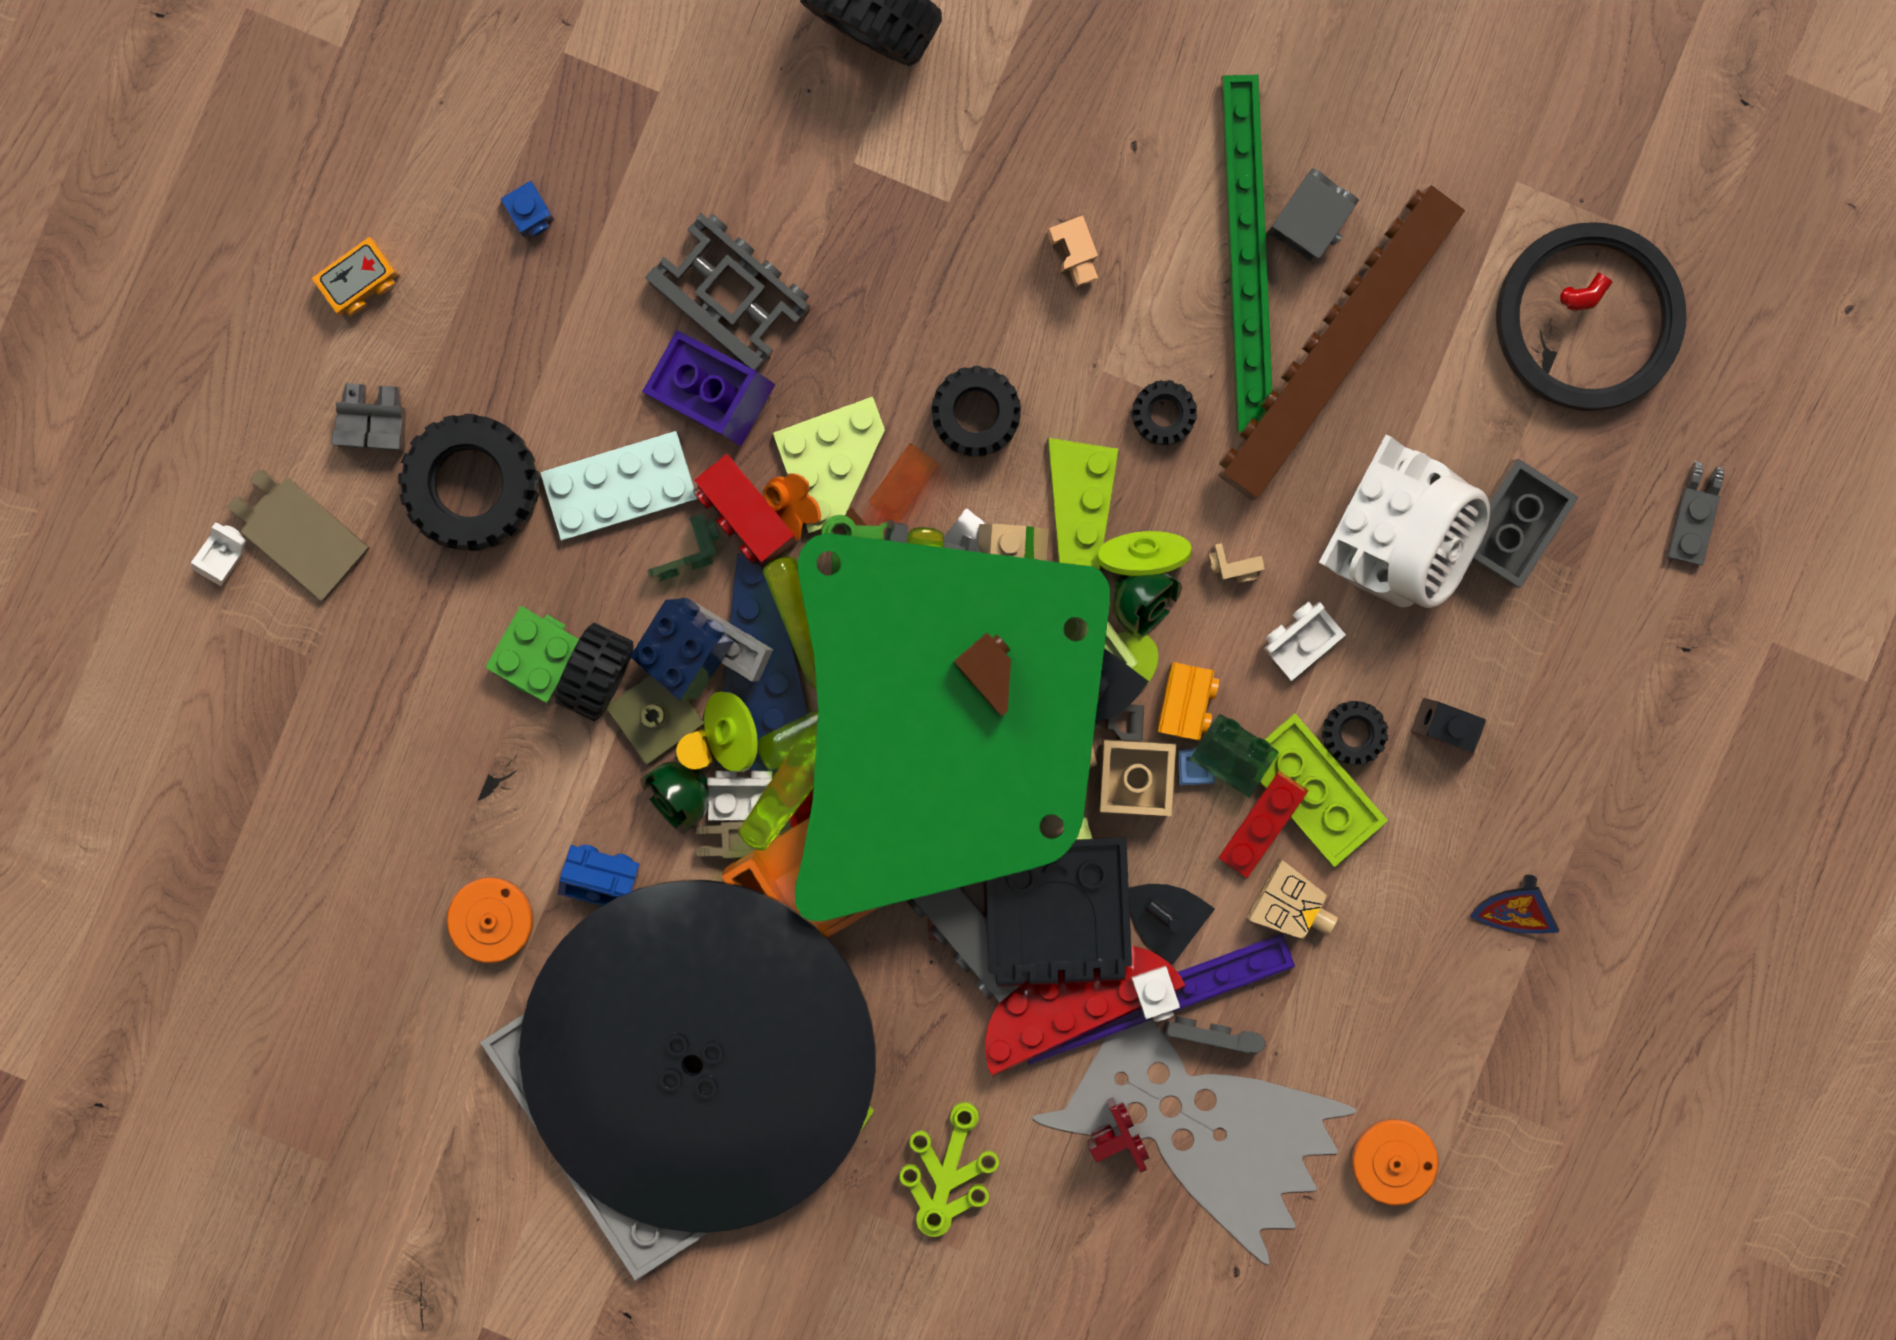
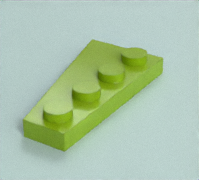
M1048 438L1059 562L1093 566L1100 570L1098 551L1104 544L1119 449Z

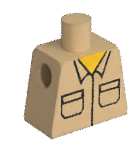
M1279 858L1247 915V918L1254 923L1301 939L1305 938L1310 927L1328 936L1338 919L1337 916L1321 908L1327 895Z

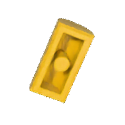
M703 729L687 734L679 741L676 753L682 765L690 769H699L712 764L713 757Z

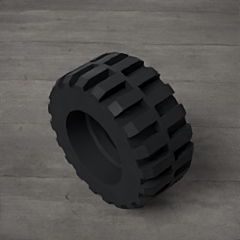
M800 0V3L809 9L810 12L845 35L850 36L857 42L864 44L887 58L907 66H913L920 61L942 22L941 9L929 0Z
M464 414L461 416L451 415L443 417L442 421L429 424L425 427L426 431L423 434L414 437L410 442L412 445L408 454L404 453L401 463L404 465L402 473H398V484L402 488V494H399L402 505L406 506L407 516L411 523L416 524L424 536L447 548L462 551H482L486 548L504 544L505 540L516 536L521 531V526L525 521L528 522L533 514L531 510L534 502L537 503L538 501L537 482H540L539 471L536 470L534 464L536 460L532 452L526 447V442L506 425L489 417ZM466 449L479 450L488 454L497 463L503 480L502 491L495 505L487 512L471 517L460 516L450 511L440 500L436 488L437 474L442 463L455 452Z

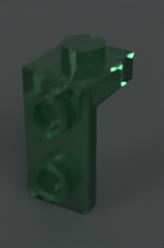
M705 514L691 517L690 521L701 552L647 570L649 577L658 576L660 582L680 575L678 568L691 564L693 570L713 564L711 557L719 555L714 541L720 539L714 519L707 520Z

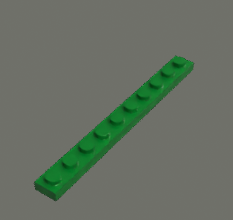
M1259 74L1223 75L1221 77L1237 433H1241L1251 418L1256 421L1264 412L1260 405L1272 390Z

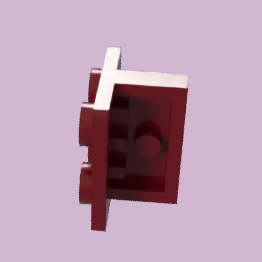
M1112 1097L1107 1102L1118 1126L1112 1128L1110 1124H1107L1091 1132L1092 1138L1087 1140L1089 1150L1097 1163L1129 1148L1140 1173L1147 1170L1144 1161L1149 1159V1155L1139 1134L1132 1137L1129 1128L1133 1127L1134 1124L1124 1103L1122 1102L1117 1105Z

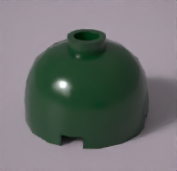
M1168 572L1141 576L1121 575L1114 585L1117 590L1113 597V611L1117 621L1134 637H1137L1138 633L1141 636H1145L1155 629L1169 614V611L1164 608L1170 599L1177 602L1181 594L1182 584Z
M672 761L662 763L640 779L643 790L650 787L654 793L649 798L653 806L674 828L681 824V833L685 834L705 816L709 807V795L705 788L707 778L700 769H690L681 763Z

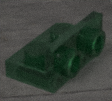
M1219 714L1205 733L1190 760L1250 798L1279 754V751L1273 748L1265 739L1256 737L1242 728L1237 721Z

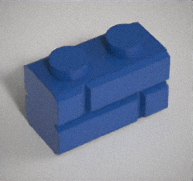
M570 845L559 880L558 895L603 906L611 900L634 890L640 863L634 862L631 857L624 854L611 856L600 853L597 848L591 845H581L579 847Z

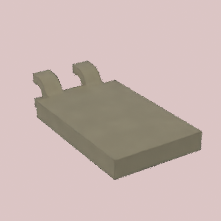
M258 469L250 481L266 494L254 508L240 496H235L226 507L247 523L240 531L318 599L324 601L370 547L290 478L286 477L279 484L266 471Z

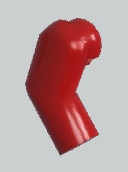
M1598 272L1588 288L1575 290L1573 287H1566L1560 294V302L1567 306V309L1574 312L1593 309L1598 305L1613 282L1607 276Z

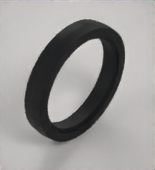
M1597 222L1577 223L1555 229L1543 235L1529 245L1515 260L1503 281L1498 297L1496 310L1497 334L1508 365L1520 381L1532 392L1553 404L1565 408L1583 411L1607 410L1638 399L1652 389L1668 372L1680 351L1684 339L1687 317L1686 301L1675 269L1667 257L1652 242L1640 234L1618 225ZM1599 245L1627 255L1648 274L1660 300L1661 330L1652 355L1633 376L1611 387L1586 389L1574 387L1555 379L1533 359L1522 336L1520 305L1529 279L1547 258L1570 247Z

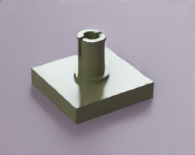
M651 675L611 702L607 707L608 712L646 764L652 762L677 744L685 735L692 733L705 723L689 700L680 701Z

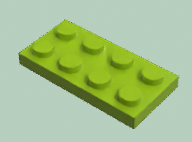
M1293 713L1240 759L1265 788L1268 787L1280 770L1309 790L1291 818L1333 867H1336L1388 821L1296 713Z

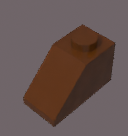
M986 633L954 660L953 664L999 717H1002L1008 711L1011 659L1006 654L1011 650L997 634L991 637Z

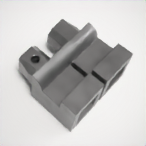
M345 383L342 402H336L337 416L335 430H333L332 445L405 451L406 408L401 407L400 388L379 386L378 403L375 405L365 404L366 385Z

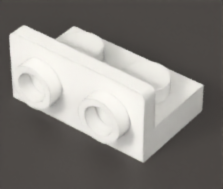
M717 770L715 771V777L707 778L709 795L708 820L763 821L780 819V793L775 777H772V771H751V777H737V772Z

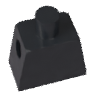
M1423 698L1411 731L1475 754L1487 720L1447 704Z

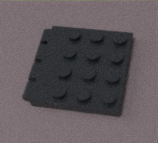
M1126 837L1076 839L1070 849L1061 858L1052 863L984 881L988 973H996L997 987L1022 986V972H1028L1029 985L1058 984V970H1063L1064 984L1093 982V968H1098L1100 982L1125 980V967L1132 966Z

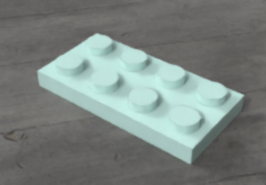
M677 431L540 472L562 541L698 500L694 495L696 491Z

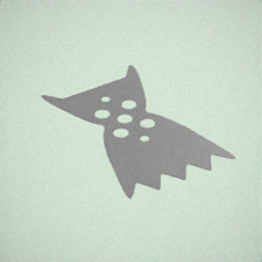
M1150 1020L1107 1036L1067 1107L1059 1111L1038 1114L1032 1118L1036 1122L1048 1127L1091 1135V1132L1104 1125L1110 1124L1112 1128L1118 1126L1109 1108L1108 1099L1113 1097L1117 1105L1123 1102L1125 1107L1132 1102L1142 1103L1147 1110V1116L1142 1123L1134 1124L1133 1127L1129 1128L1132 1137L1139 1134L1141 1139L1153 1138L1164 1160L1187 1191L1248 1251L1263 1263L1270 1264L1268 1252L1259 1231L1265 1228L1294 1229L1296 1227L1282 1200L1281 1194L1317 1190L1304 1165L1303 1156L1337 1154L1338 1149L1322 1121L1327 1118L1347 1116L1357 1111L1349 1105L1259 1079L1219 1074L1190 1076L1186 1073L1184 1065L1175 1049L1155 1023ZM1155 1062L1164 1063L1169 1068V1078L1163 1084H1154L1148 1078V1068ZM1118 1072H1125L1128 1075V1082L1125 1085H1118L1115 1082V1075ZM1202 1089L1211 1090L1216 1096V1105L1209 1111L1199 1110L1194 1103L1195 1095ZM1170 1095L1177 1097L1182 1104L1181 1112L1173 1118L1165 1117L1159 1107L1161 1100ZM1223 1128L1226 1131L1227 1136L1223 1141H1216L1214 1139L1213 1132L1215 1129ZM1179 1129H1187L1194 1136L1192 1147L1186 1151L1177 1150L1172 1144V1136Z

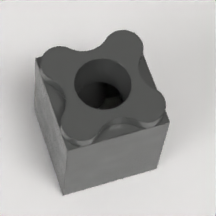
M1311 168L1267 233L1291 247L1300 256L1314 265L1329 244L1334 245L1341 240L1343 235L1338 231L1355 208L1359 199L1332 182L1320 171Z

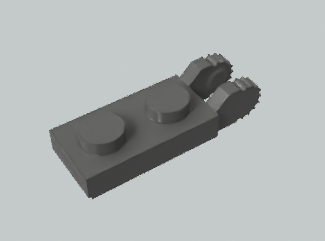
M1693 462L1686 488L1682 490L1666 557L1700 566L1703 565L1720 499L1718 494L1722 486L1724 468L1715 467L1710 477L1708 492L1705 493L1696 490L1703 474V463Z
M1176 1016L1175 1023L1166 1021L1163 1033L1169 1037L1250 1054H1258L1266 1046L1265 1037H1262V1034L1259 1035L1252 1031L1243 1030L1237 1035H1231V1027L1213 1023L1210 1024V1029L1207 1030L1196 1027L1197 1020Z

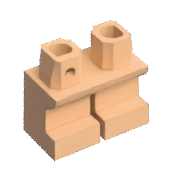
M1083 215L1049 228L1046 234L1051 246L1062 243L1067 256L1061 266V273L1069 270L1075 288L1095 281L1098 276L1092 261L1098 257Z

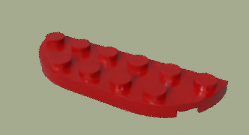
M1131 946L1132 966L1125 967V980L1100 982L1098 968H1093V982L1064 984L1063 970H1058V984L1029 985L1028 981H1026L998 1004L989 1021L985 1038V1054L991 1076L994 1077L1141 1009L1142 1007L1131 978L1133 976L1166 966L1175 993L1186 988V985L1178 972L1165 959L1154 952L1137 946Z

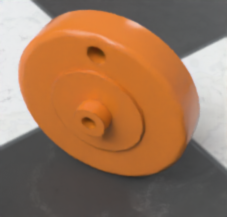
M497 877L480 878L465 885L452 899L447 913L448 933L455 947L466 957L481 963H498L516 955L528 942L534 925L533 909L526 894L514 883Z
M1386 1119L1374 1123L1359 1136L1352 1152V1170L1359 1186L1375 1201L1391 1206L1406 1205L1420 1199L1433 1185L1438 1172V1154L1431 1138L1419 1126L1403 1119Z

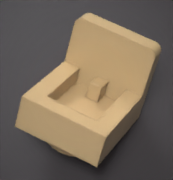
M1222 543L1213 545L1214 552L1208 554L1212 573H1219L1220 580L1236 577L1237 583L1258 579L1257 571L1265 570L1262 556L1227 564Z

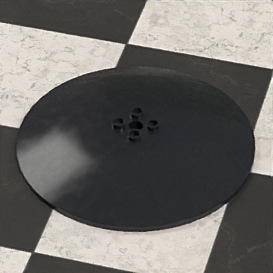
M678 880L638 888L611 900L580 921L561 940L542 967L527 1001L520 1037V1070L528 1108L541 1138L560 1166L581 1188L606 1206L639 1222L668 1230L711 1233L748 1227L774 1218L801 1203L833 1175L857 1140L869 1110L876 1074V1043L867 1001L856 976L832 941L816 925L804 918L798 911L776 898L751 888L712 880ZM688 1055L698 1056L702 1060L703 1069L697 1073L689 1072L684 1067V1058Z

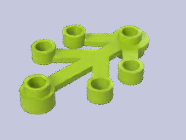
M967 1101L957 1103L951 1110L950 1119L954 1129L943 1166L931 1146V1137L926 1131L917 1130L910 1137L911 1148L920 1154L936 1184L933 1199H931L920 1181L921 1171L916 1165L906 1164L900 1170V1181L910 1188L920 1207L916 1218L918 1228L922 1233L930 1237H938L945 1234L951 1226L952 1217L972 1206L982 1207L989 1200L988 1189L982 1184L971 1186L968 1194L947 1203L950 1190L983 1172L992 1173L999 1166L998 1155L994 1151L985 1150L979 1155L978 1159L957 1169L967 1132L972 1130L979 1120L977 1108ZM962 1111L969 1112L972 1117L970 1122L966 1124L959 1122V1113ZM916 1136H925L927 1144L921 1148L917 1147L913 1142ZM987 1155L995 1159V1164L990 1168L984 1167L981 1162L983 1157ZM912 1169L916 1171L917 1178L914 1181H907L903 1176L906 1170ZM977 1189L985 1193V1198L979 1202L974 1201L971 1197L972 1192ZM930 1214H938L941 1217V1222L938 1225L929 1224L927 1218Z

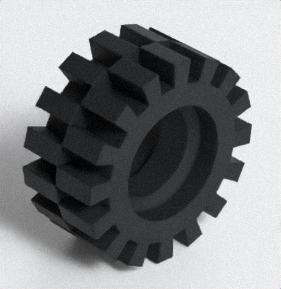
M1159 380L1147 385L1138 394L1133 403L1132 417L1135 429L1139 431V435L1142 438L1147 439L1153 444L1169 445L1179 442L1191 432L1197 419V405L1192 398L1193 395L1185 389V386L1174 383L1171 380ZM1168 399L1177 406L1178 418L1174 424L1162 427L1152 420L1151 407L1156 401Z
M1360 701L1341 703L1328 713L1327 719H1324V729L1322 731V737L1325 742L1324 746L1340 762L1349 765H1363L1371 760L1374 761L1378 758L1377 755L1384 751V745L1388 741L1389 736L1387 735L1388 725L1384 721L1382 713L1371 704ZM1351 719L1362 720L1368 727V738L1364 744L1358 747L1347 745L1341 735L1344 724Z

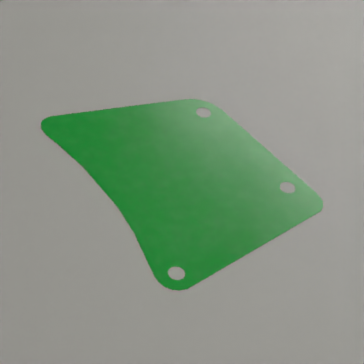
M832 533L821 534L809 540L801 549L798 558V576L814 652L818 720L813 803L802 861L795 885V904L800 914L811 921H826L1030 870L1061 858L1077 839L1084 818L1110 606V587L1102 572L1093 566ZM831 551L839 556L841 566L837 573L824 575L818 570L817 559L823 552ZM1072 617L1082 618L1088 626L1087 635L1080 641L1069 640L1064 633V625ZM986 633L991 637L997 634L1011 650L1006 654L1011 659L1008 711L1002 717H999L953 664L954 660ZM1047 815H1056L1064 823L1063 833L1055 839L1046 838L1040 831V822Z

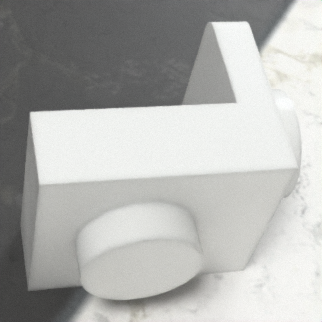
M215 522L211 527L209 538L192 560L190 569L222 586L244 555L246 540L235 528L228 525L222 526Z
M1166 966L1131 977L1146 1019L1152 1017L1154 1022H1158L1174 1016L1173 1010L1180 1008Z

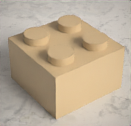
M1102 739L1098 810L1109 813L1172 816L1176 744Z

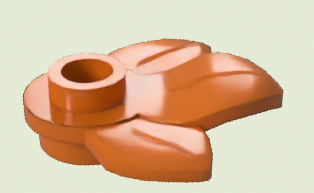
M790 473L785 478L781 476L772 478L763 489V497L792 531L797 541L801 538L803 523L815 524L820 522L821 511L816 500L808 495L809 482L799 474Z

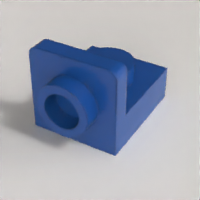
M532 181L500 198L523 237L528 234L531 237H535L543 233L550 227L548 222L554 219Z

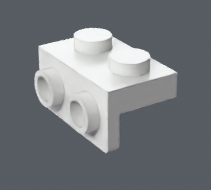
M1307 602L1293 614L1296 621L1286 629L1281 624L1265 638L1269 643L1263 649L1290 681L1346 635L1324 610L1325 607L1321 602H1317L1313 606L1310 602Z

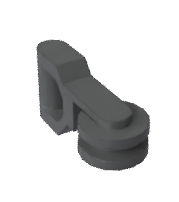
M1130 704L1123 711L1106 719L1105 729H1111L1119 740L1143 741L1144 705ZM1122 712H1130L1129 733H1122L1117 727V717ZM1095 723V728H1102V723Z

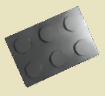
M1512 460L1488 497L1490 504L1489 523L1472 562L1512 588H1521L1579 497L1522 460Z

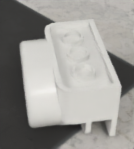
M1385 435L1319 563L1353 586L1395 606L1409 607L1416 603L1425 608L1436 607L1445 602L1456 590L1484 538L1490 518L1488 497L1481 489L1468 484L1444 464L1431 459L1420 451L1408 449L1391 436Z

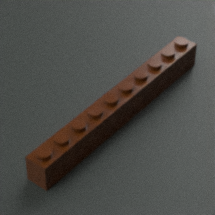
M1430 185L1423 191L1417 189L1405 204L1409 211L1402 220L1397 217L1388 227L1384 234L1388 237V240L1380 249L1376 246L1364 261V264L1368 266L1361 277L1355 275L1343 290L1347 294L1346 298L1340 306L1336 303L1333 304L1322 320L1326 323V326L1319 335L1316 332L1312 333L1302 347V350L1306 353L1300 362L1292 361L1281 376L1285 380L1278 392L1272 389L1260 405L1264 412L1257 421L1253 418L1250 419L1240 433V436L1244 439L1235 450L1230 447L1220 460L1219 465L1223 468L1218 476L1251 501L1258 499L1465 212L1462 207L1434 186Z

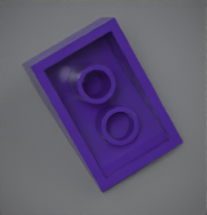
M676 330L642 392L714 433L742 446L776 384L757 371Z

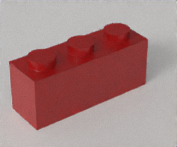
M728 454L694 479L695 486L698 489L694 492L696 498L706 510L711 506L720 516L716 520L729 537L735 534L742 542L739 550L751 564L757 561L763 568L796 542L792 531Z

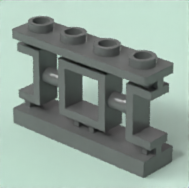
M700 213L696 218L697 220L687 229L689 233L700 241L699 244L678 268L663 257L657 267H653L645 278L747 367L758 371L765 363L766 358L773 352L761 338L782 313L797 324L801 317L810 310V306L805 302L809 296L794 283L788 288L778 278L782 273L770 262L765 260L763 264H760L751 255L755 250L742 238L738 237L734 241L724 232L728 227L715 215L711 214L707 218ZM705 228L709 230L742 260L737 263L729 255H726L716 268L713 267L701 256L712 243L702 231ZM693 267L705 278V281L695 291L696 295L705 301L702 307L665 276L668 271L681 280L687 271ZM728 267L732 268L754 287L733 314H730L707 294ZM760 274L796 305L795 308L792 310L781 301L769 315L755 303L766 289L756 279ZM745 313L755 320L760 326L749 340L759 350L754 353L720 324L719 321L722 317L733 326L736 325Z

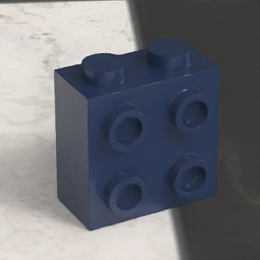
M688 598L665 600L630 656L680 701L699 698L734 643L725 634V628L721 624L707 619L699 612L700 607Z

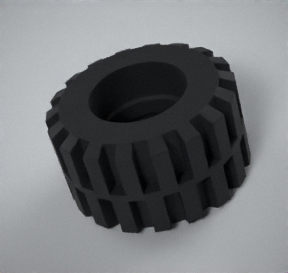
M981 366L963 367L958 369L957 372L948 375L942 384L938 386L932 401V421L941 441L954 452L968 457H984L998 452L1007 445L1014 436L1021 417L1020 400L1014 385L1012 386L1008 381L1009 379L1003 374L997 373L995 369L982 368ZM967 392H985L996 403L997 418L994 424L984 432L972 433L966 431L956 420V403Z
M595 622L588 626L578 640L560 677L555 691V703L595 722L604 714L624 676L633 652V641Z

